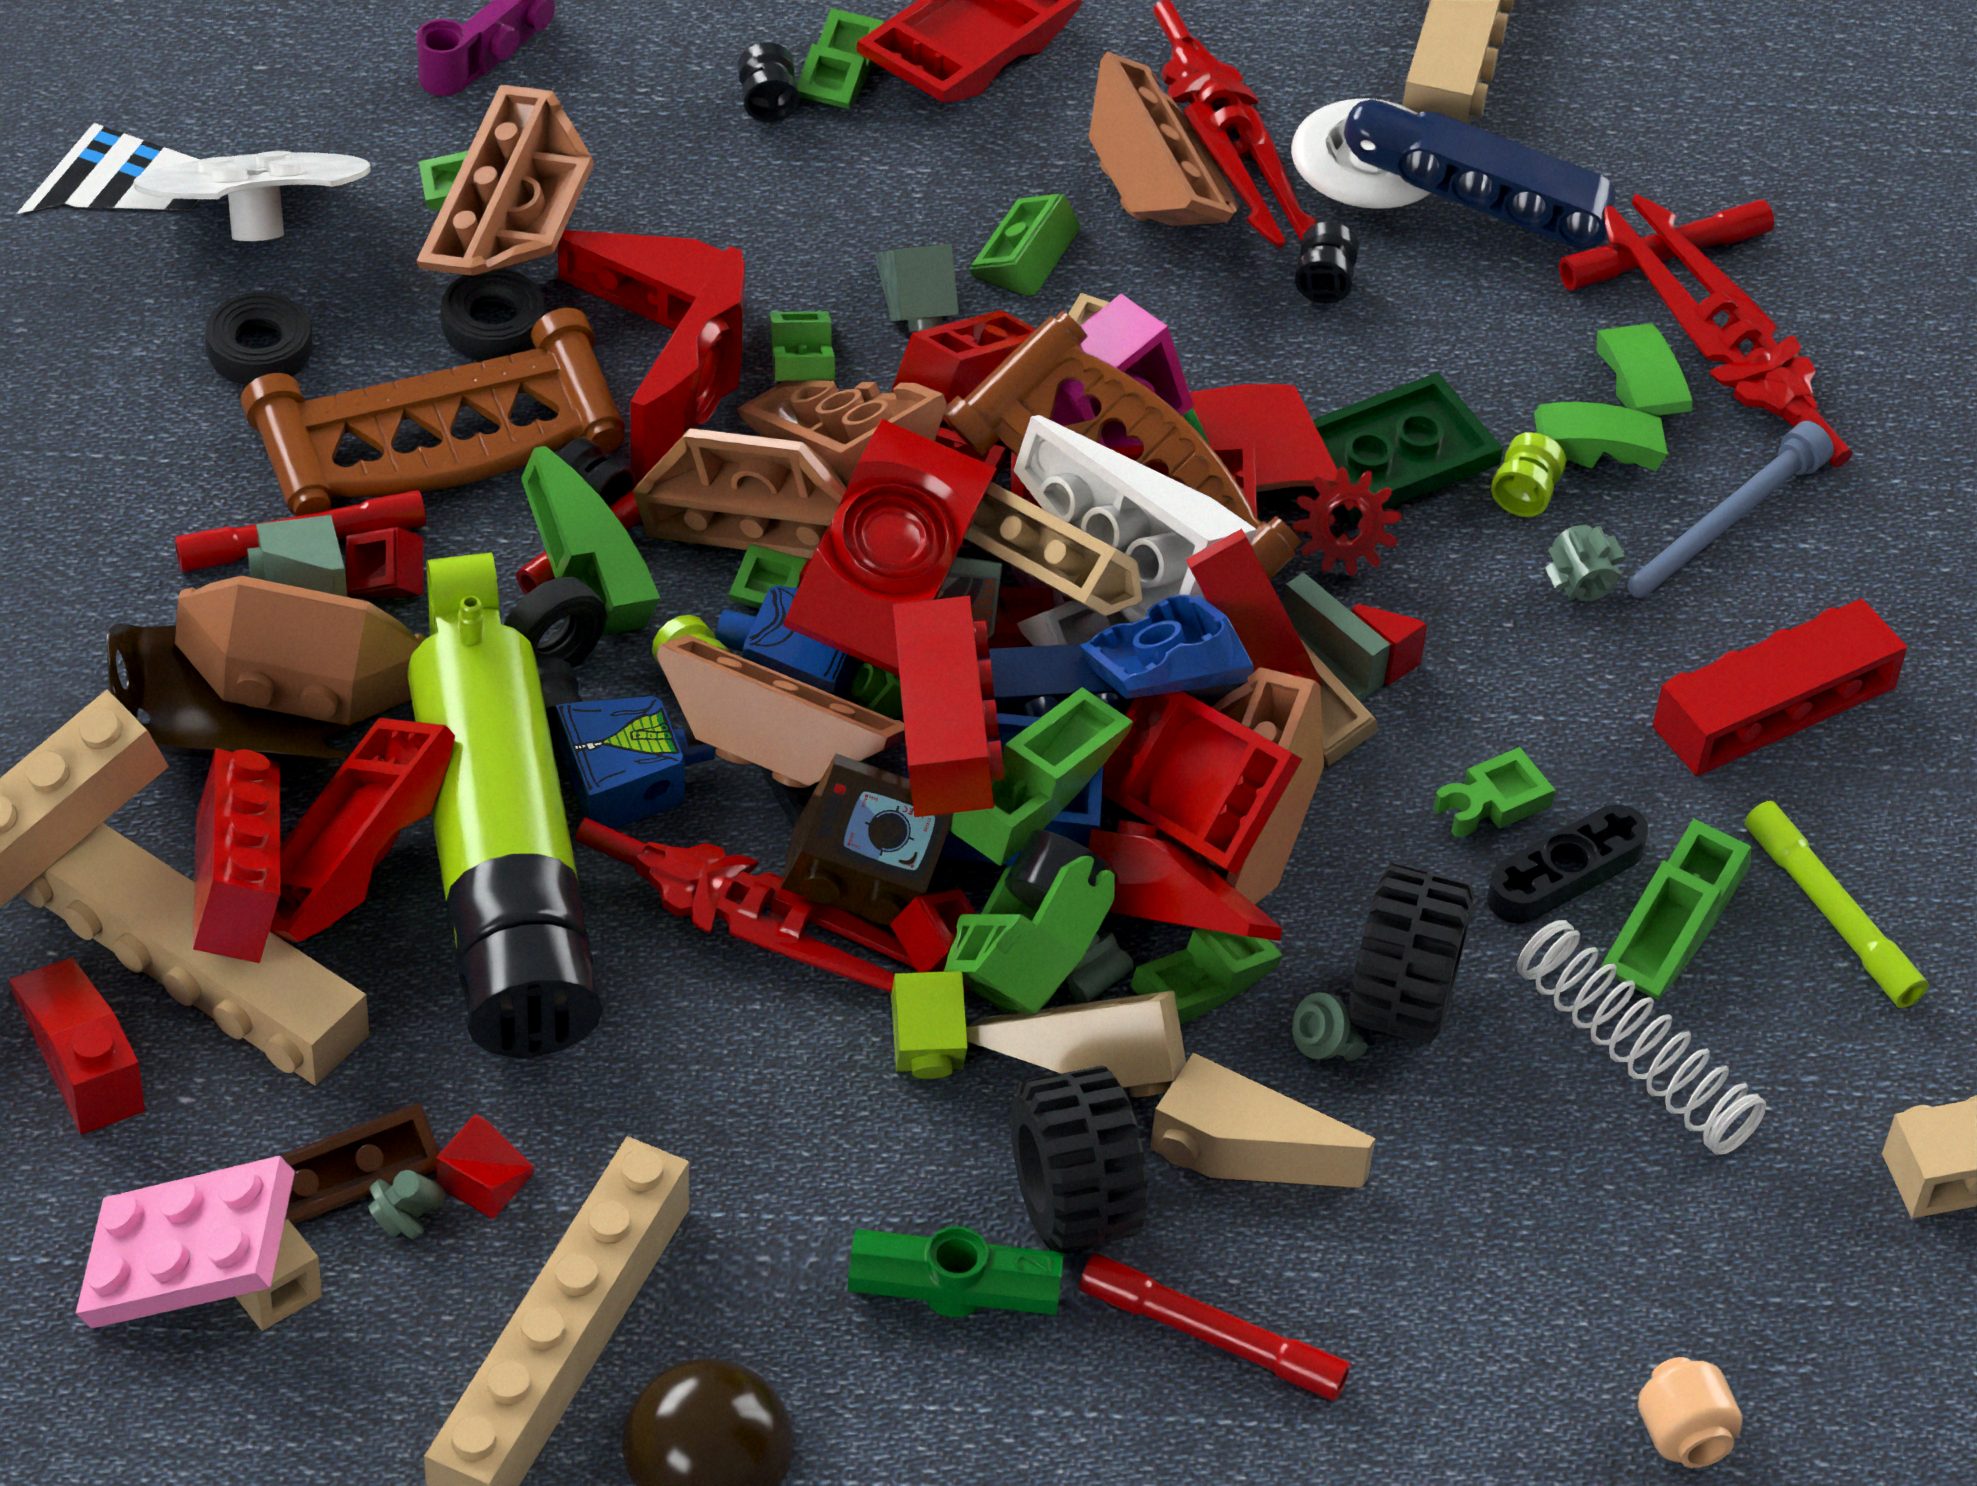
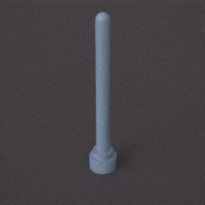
M1802 421L1783 436L1778 456L1629 579L1627 585L1629 593L1636 598L1646 597L1793 474L1802 475L1804 473L1812 474L1832 458L1834 453L1833 443L1826 431L1811 421Z

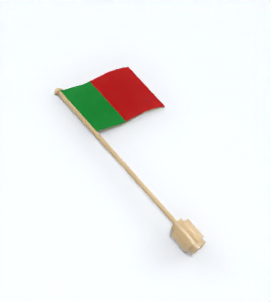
M1243 384L1190 392L1194 407L1182 417L1197 430L1206 442L1254 439L1256 492L1288 487L1314 486L1313 479L1317 475L1324 478L1330 487L1337 484L1336 476L1338 470L1295 385Z

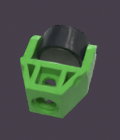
M1043 830L1030 832L1014 864L1005 868L981 914L960 915L956 926L957 935L950 947L944 971H962L963 985L1004 1013L1037 1014L1084 957L1114 901V887L1118 881V874L1111 865L1091 850L1064 836Z

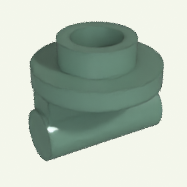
M1111 931L1099 936L1096 933L1084 957L1065 979L1069 984V992L1072 998L1078 1004L1091 1002L1134 968L1131 957L1123 949H1120Z
M1316 992L1305 997L1298 1005L1293 1016L1292 1033L1296 1046L1305 1056L1312 1059L1326 1060L1336 1055H1341L1346 1061H1353L1366 1052L1368 1046L1354 1025L1351 1024L1348 1010L1339 997L1330 993Z
M404 1170L396 1175L393 1186H390L382 1179H378L370 1186V1191L375 1201L368 1208L375 1220L389 1235L395 1238L403 1232L406 1236L415 1240L424 1232L418 1218L427 1210L438 1209L445 1200V1191L441 1185L413 1171Z

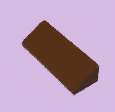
M416 1103L279 1155L295 1171L285 1220L288 1219L292 1225L370 1196L372 1195L370 1186L374 1182L382 1179L390 1186H393L396 1175L404 1170L413 1171L421 1176L437 1170L436 1157L440 1154L421 1103Z

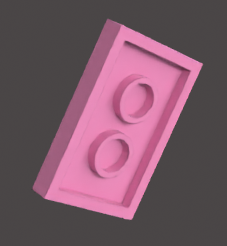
M276 1156L104 1197L76 1315L93 1329L270 1289L295 1171L281 1156Z

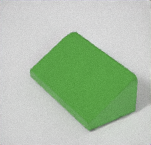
M1065 194L1017 199L969 270L972 276L1023 295H1035L1080 230L1079 221Z

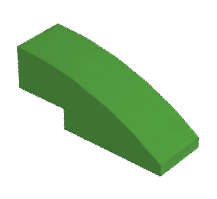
M546 446L534 448L521 480L555 579L558 577H575L589 586L601 598L607 614L602 635L646 628L660 600V596L647 565L628 532L605 501L571 466Z
M1083 687L1005 744L1002 753L1005 780L991 782L994 809L954 813L949 831L999 866L1003 865L1022 849L1030 832L1043 830L1085 787L1128 735L1133 721Z
M1693 818L1669 861L1663 860L1600 968L1608 964H1615L1616 974L1614 979L1622 983L1633 980L1636 990L1659 1001L1693 958L1749 870L1751 846ZM1611 969L1606 971L1604 974L1609 975Z

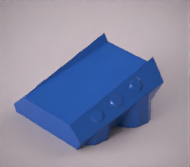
M1189 595L1167 597L1152 605L1146 612V618L1134 623L1113 625L1097 633L1091 641L1079 645L1080 652L1092 671L1126 699L1247 683V678L1254 673V665L1228 617L1200 595L1194 598Z

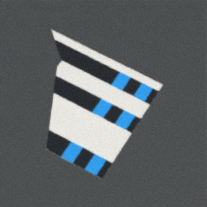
M93 123L17 214L61 204L86 208L191 210L199 199H176L146 195L135 190L134 179L154 169L200 159Z

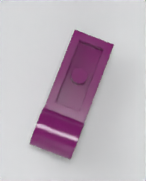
M492 0L463 25L449 19H436L423 24L416 34L419 84L425 91L441 96L453 95L462 91L480 75L484 76L502 60L512 56L516 48L533 34L547 27L551 19L554 18L555 4L553 0Z

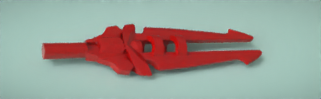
M1162 0L1158 2L1153 8V14L1172 46L1171 61L1164 65L1161 72L1163 82L1170 85L1167 90L1169 97L1177 103H1190L1183 110V113L1213 159L1250 208L1251 215L1247 216L1246 221L1278 249L1283 248L1286 240L1240 160L1252 154L1302 242L1303 235L1307 229L1317 224V218L1309 216L1301 210L1275 145L1258 111L1249 106L1258 104L1259 99L1250 88L1241 83L1243 76L1235 67L1217 60L1196 38H1192L1172 1ZM1222 103L1224 108L1214 112L1212 108ZM1237 129L1241 138L1236 142H1231L1226 133Z
M1638 194L1633 196L1632 205L1711 294L1699 304L1613 206H1606L1604 209V222L1610 244L1623 246L1632 253L1671 313L1706 359L1726 363L1711 369L1709 374L1720 384L1735 388L1733 396L1745 406L1765 408L1780 416L1794 427L1802 421H1811L1818 424L1826 431L1833 443L1834 453L1829 462L1835 468L1844 465L1851 458L1852 451L1816 411L1817 404L1813 398L1811 381L1816 369L1808 357L1798 356L1801 346L1795 336L1791 335L1779 344L1775 342L1772 336L1778 326L1743 290L1675 229L1674 221L1677 216L1676 214ZM1724 310L1730 318L1720 328L1713 321V318L1720 311ZM1748 338L1754 344V347L1744 356L1737 347L1743 340Z
M585 818L578 828L575 837L576 842L635 867V872L648 880L660 893L663 908L677 917L690 914L693 925L706 933H711L714 917L717 916L728 923L730 935L783 956L892 992L894 973L803 934L807 922H810L915 968L898 938L853 913L827 904L816 903L804 896L781 889L782 877L772 872L763 873L758 876L750 875L758 866L759 861L743 855L726 856L722 847L707 843L690 848L673 847L654 842L645 844L589 818ZM765 903L771 905L768 917L761 914ZM963 985L964 990L971 991V989Z

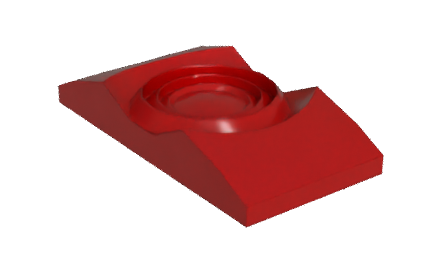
M917 0L858 40L856 52L941 102H957L982 94L1002 68L1019 55L1039 54L1081 7L1082 0Z
M728 246L630 401L631 468L636 474L635 487L689 428L697 429V426L707 422L715 412L721 398L738 389L743 353L744 268L742 250Z
M882 419L861 455L835 515L813 554L786 615L783 627L899 676L893 604L937 599L997 468Z
M1183 691L1135 698L1125 714L1127 718L1133 721L1131 730L1103 765L1102 795L1150 824L1158 826L1160 830L1237 875L1303 758Z
M378 718L281 844L280 898L270 932L281 939L300 942L326 929L365 901L372 870L390 852L400 835L401 829L430 815L448 769L456 736L446 725Z

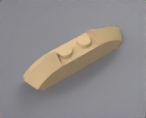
M991 482L964 539L966 542L1103 616L1143 602L1138 562L1135 559Z

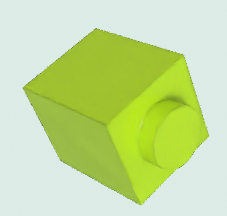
M962 971L895 974L891 1002L896 1072L912 1071V1075L916 1078L937 1079L952 1074V1069H963L967 1052V1034Z

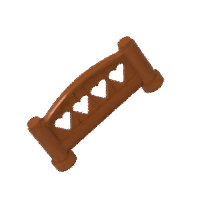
M561 308L551 311L536 322L531 331V339L535 347L533 350L308 401L304 400L295 378L283 373H272L261 376L249 383L243 390L240 398L248 424L254 430L260 432L288 510L296 516L330 510L331 499L337 497H379L419 490L422 493L477 482L527 465L534 448L546 446L552 452H556L580 437L589 438L602 447L605 453L617 449L623 443L625 430L624 421L592 349L595 344L592 328L586 315L574 308ZM522 393H527L558 414L555 419L550 421L535 419L528 426H516L509 421L518 395ZM465 406L472 408L500 427L496 433H476L474 437L467 440H459L451 435L460 409ZM408 419L442 441L436 447L425 448L418 446L413 452L405 454L399 453L392 448L402 422ZM347 433L354 434L383 454L376 461L359 460L350 467H341L333 462L342 438Z
M1063 310L1055 318L1049 316L964 400L957 395L946 406L943 419L978 455L982 457L1001 440L1018 457L1030 418L1040 415L1052 421L1060 387L1067 381H1078L1084 386L1085 397L1096 398L1101 402V411L1092 420L1063 427L1098 443L1101 430L1107 423L1117 421L1124 424L1127 438L1138 439L1144 445L1143 454L1139 459L1135 460L1136 462L1146 467L1156 462L1166 465L1169 469V478L1180 480L1186 486L1211 497L1257 529L1251 546L1269 580L1296 555L1294 550L1302 543L1298 536L1277 516L1268 524L1264 521L1261 523L1256 518L1246 496L1220 457L1197 430L1173 407L1126 373L1093 355L1085 353L1080 344L1088 337L1087 334Z

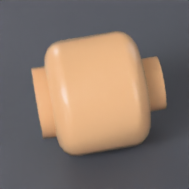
M1685 1357L1672 1358L1658 1365L1652 1372V1378L1648 1380L1640 1391L1638 1399V1409L1655 1448L1663 1458L1676 1463H1682L1689 1468H1701L1723 1459L1734 1447V1440L1741 1431L1743 1418L1721 1370L1716 1365L1704 1361H1690V1359Z

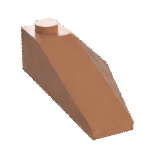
M784 381L738 407L737 410L741 419L762 437L805 443L831 465L847 488L861 455L882 419L935 441L947 403L942 393L917 383H899L893 388L894 393H880L876 382H861L854 389L838 392L834 381Z

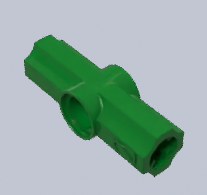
M962 1226L944 1228L937 1231L932 1237L855 1229L851 1250L848 1291L926 1300L931 1309L940 1315L950 1318L965 1317L974 1313L979 1307L1057 1315L1064 1253L987 1244L980 1234L973 1229ZM948 1271H960L963 1273H952Z

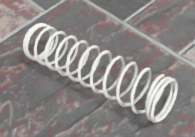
M1566 920L1554 921L1539 930L1522 950L1517 962V972L1525 980L1536 979V989L1542 995H1554V1004L1559 1011H1572L1573 1024L1577 1028H1591V1040L1596 1045H1609L1610 1058L1614 1062H1628V1074L1633 1079H1647V1092L1651 1096H1665L1666 1109L1671 1114L1685 1113V1127L1689 1131L1704 1130V1144L1715 1155L1727 1154L1745 1142L1760 1124L1765 1114L1766 1101L1758 1094L1746 1095L1748 1085L1741 1083L1730 1089L1720 1099L1705 1124L1694 1126L1690 1123L1691 1110L1706 1102L1717 1092L1727 1079L1729 1068L1721 1066L1713 1070L1693 1092L1687 1106L1680 1109L1674 1108L1670 1101L1672 1093L1687 1085L1704 1068L1710 1056L1708 1048L1698 1050L1681 1065L1670 1082L1668 1089L1663 1091L1653 1089V1076L1667 1069L1681 1056L1690 1043L1691 1033L1686 1031L1673 1037L1659 1052L1649 1072L1637 1074L1633 1070L1634 1059L1647 1053L1666 1035L1671 1027L1672 1016L1667 1014L1654 1020L1638 1038L1630 1055L1619 1057L1614 1051L1615 1043L1630 1035L1643 1023L1653 1008V999L1651 997L1644 998L1634 1004L1617 1024L1612 1037L1607 1040H1600L1596 1036L1597 1026L1613 1017L1623 1008L1634 993L1635 983L1631 980L1618 985L1599 1006L1593 1021L1582 1023L1578 1020V1009L1591 1003L1604 992L1615 977L1616 965L1608 964L1597 970L1580 990L1574 1005L1563 1006L1559 1002L1560 992L1570 988L1587 974L1597 960L1598 949L1591 947L1579 953L1562 973L1556 988L1547 990L1541 985V977L1556 969L1571 955L1579 943L1580 933L1577 930L1574 931V927ZM1565 929L1563 936L1551 946L1541 963L1527 971L1530 960L1542 944L1555 933ZM1593 953L1585 967L1564 984L1573 968L1584 957ZM1611 969L1610 974L1602 985L1583 1000L1592 984L1602 974ZM1629 986L1628 991L1620 1002L1602 1016L1606 1007L1617 994ZM1648 1003L1640 1017L1625 1031L1620 1033L1630 1017L1639 1008ZM1666 1020L1665 1025L1653 1040L1639 1050L1648 1035ZM1685 1037L1677 1051L1662 1065L1658 1066L1667 1052ZM1704 1055L1694 1070L1678 1083L1686 1069L1696 1059ZM1723 1072L1712 1088L1697 1100L1713 1078ZM1741 1090L1740 1094L1733 1101V1103L1720 1115L1717 1116V1114L1725 1105V1103L1734 1094ZM1755 1105L1745 1123L1727 1140L1719 1143L1729 1125L1746 1109Z

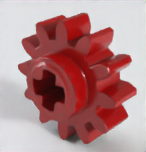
M1339 467L1336 476L1337 484L1330 487L1327 481L1318 475L1314 477L1315 489L1320 493L1317 499L1314 500L1309 496L1298 497L1296 502L1301 508L1308 510L1310 515L1309 519H1300L1293 523L1292 527L1293 530L1298 532L1309 531L1311 533L1312 539L1307 541L1301 552L1303 555H1310L1318 549L1325 552L1322 560V571H1329L1338 558L1345 560L1347 573L1349 576H1354L1358 566L1357 558L1365 556L1368 563L1378 567L1380 565V557L1374 547L1378 543L1389 547L1396 546L1397 539L1391 533L1385 532L1384 526L1386 523L1392 524L1399 521L1401 513L1395 510H1383L1381 504L1386 502L1393 492L1390 487L1380 489L1375 494L1368 489L1372 483V472L1367 470L1359 478L1358 484L1349 482V474L1346 468ZM1342 504L1345 505L1348 511L1356 506L1363 514V517L1357 523L1361 532L1352 538L1349 537L1346 531L1338 536L1331 528V525L1337 519L1333 510Z

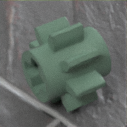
M1577 525L1566 529L1555 539L1553 547H1550L1548 550L1554 562L1548 564L1545 570L1555 590L1565 589L1570 600H1574L1577 597L1583 601H1593L1604 597L1614 589L1618 579L1622 576L1616 564L1621 563L1626 558L1615 536L1606 537L1601 526H1596L1593 529L1587 525Z

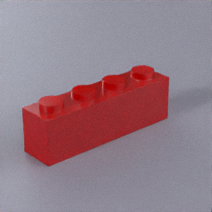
M970 596L893 604L914 817L994 809L991 782L1005 779L1000 740L987 742V740L1000 739L995 699L982 701L983 699L995 698L986 620L973 621Z
M1861 598L1840 608H1829L1820 613L1815 619L1790 630H1778L1766 640L1744 650L1730 651L1722 655L1716 662L1691 673L1683 672L1673 676L1661 687L1652 727L1697 777L1895 689L1908 647L1866 601Z
M215 748L196 814L193 950L260 963L280 898V762L268 760L264 755L252 750L241 749L231 752Z

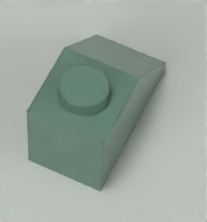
M952 244L893 249L876 253L877 268L892 322L908 320L909 332L944 325L943 316L959 315Z
M331 515L256 524L259 547L247 548L251 578L348 597L345 568Z

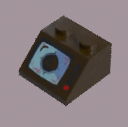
M836 753L793 828L781 889L804 896L810 901L827 904L865 917L876 924L890 926V923L915 897L926 894L954 813L914 817L910 779Z

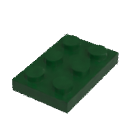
M1438 372L1312 419L1337 470L1339 467H1345L1349 474L1350 483L1358 484L1359 478L1368 470L1372 472V483L1368 488L1372 493L1375 494L1380 489L1390 487L1393 490L1390 498L1381 504L1383 510L1496 467L1501 462L1503 447ZM1344 504L1336 507L1348 523L1363 517L1362 512L1356 506L1350 511L1347 510Z

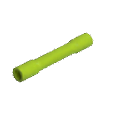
M1766 801L1756 806L1747 815L1744 822L1748 831L1775 863L1786 869L1861 958L1867 972L1898 1008H1906L1916 1003L1926 993L1929 987L1928 981L1892 940L1887 939L1813 853L1807 839L1774 801Z

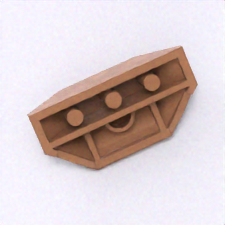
M1106 52L1100 60L1089 140L1101 160L1099 162L1101 169L1112 179L1121 195L1120 203L1122 207L1138 220L1146 221L1151 219L1170 226L1228 222L1240 206L1190 122L1174 100L1160 90L1156 83L1158 78L1149 66Z
M508 85L499 86L416 260L419 269L475 276L511 269L554 253L591 173L594 162L553 91Z
M689 428L637 484L633 493L647 537L747 550L749 544L796 557L812 559L820 540L835 515L846 487L831 465L803 442Z
M237 576L212 582L197 590L192 587L180 591L177 604L175 644L223 701L349 726L412 700L407 670L412 653L426 637L421 634L413 635L399 620L368 601L246 576Z
M689 634L659 645L656 657L695 739L716 747V754L722 759L737 764L755 763L773 771V779L784 785L806 788L819 782L836 753L861 762L905 741L904 723L899 720H893L710 645Z
M1262 667L1258 668L1247 678L1248 682L1224 696L1212 708L1303 758L1238 874L1236 875L1159 828H1157L1156 834L1157 840L1182 844L1254 905L1278 887L1324 768L1320 685L1314 680Z

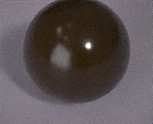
M718 1358L689 1360L674 1365L655 1376L634 1400L625 1421L622 1438L624 1464L635 1486H780L789 1471L794 1451L791 1420L782 1399L774 1388L753 1370L741 1364Z

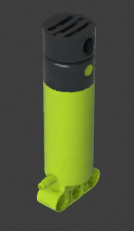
M492 552L427 560L430 637L426 638L412 653L407 675L415 722L446 725L456 735L448 769L433 805L431 816L450 928L456 945L455 957L459 966L458 975L468 1008L467 1028L473 1042L489 1053L507 1057H537L564 1050L583 1040L598 1025L603 1008L592 970L593 956L589 947L590 940L583 917L584 908L536 657L531 643L516 629L501 624L498 583Z

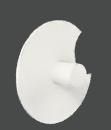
M289 151L213 157L148 171L134 179V188L136 191L146 195L176 199H220V197L228 194L232 239L237 241H260L275 239L284 235L280 195L281 185H321L334 187L365 177L370 173V163L362 158L349 155L291 153Z

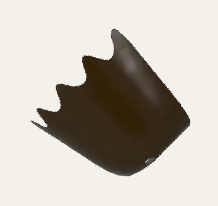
M120 623L109 628L107 632V663L110 693L136 719L138 718L139 708L149 715L150 722L141 724L148 730L161 752L190 757L213 758L215 748L231 752L245 749L258 752L267 759L304 761L337 760L351 755L350 753L327 747L324 741L336 733L357 726L359 721L349 726L223 701L175 644L176 625L140 627ZM117 650L121 653L127 675L126 689L123 688L118 676L116 665Z

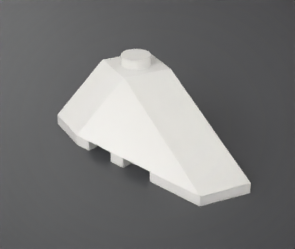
M1037 415L1030 418L1013 471L1043 510L1118 549L1138 562L1143 602L1121 610L1125 617L1133 623L1146 618L1147 610L1167 597L1189 595L1194 598L1200 595L1205 599L1185 560L1188 557L1241 528L1252 545L1257 529L1211 497L1043 416Z

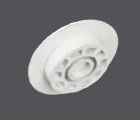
M1350 99L1326 105L1305 118L1295 132L1291 149L1292 158L1298 172L1313 188L1329 198L1357 207L1381 209L1408 205L1431 194V192L1412 186L1396 174L1360 161L1352 153L1343 134L1344 123L1349 112L1356 104L1369 99ZM1377 100V101H1382V102L1391 104V105H1393V106H1396V107H1398V108L1404 109V110L1409 111V112H1411V113L1418 114V113L1414 112L1413 110H1411V109H1409V108H1406V107H1404V106H1402V105L1395 104V103L1388 102V101H1384V100ZM1361 141V145L1365 150L1376 148L1370 141Z

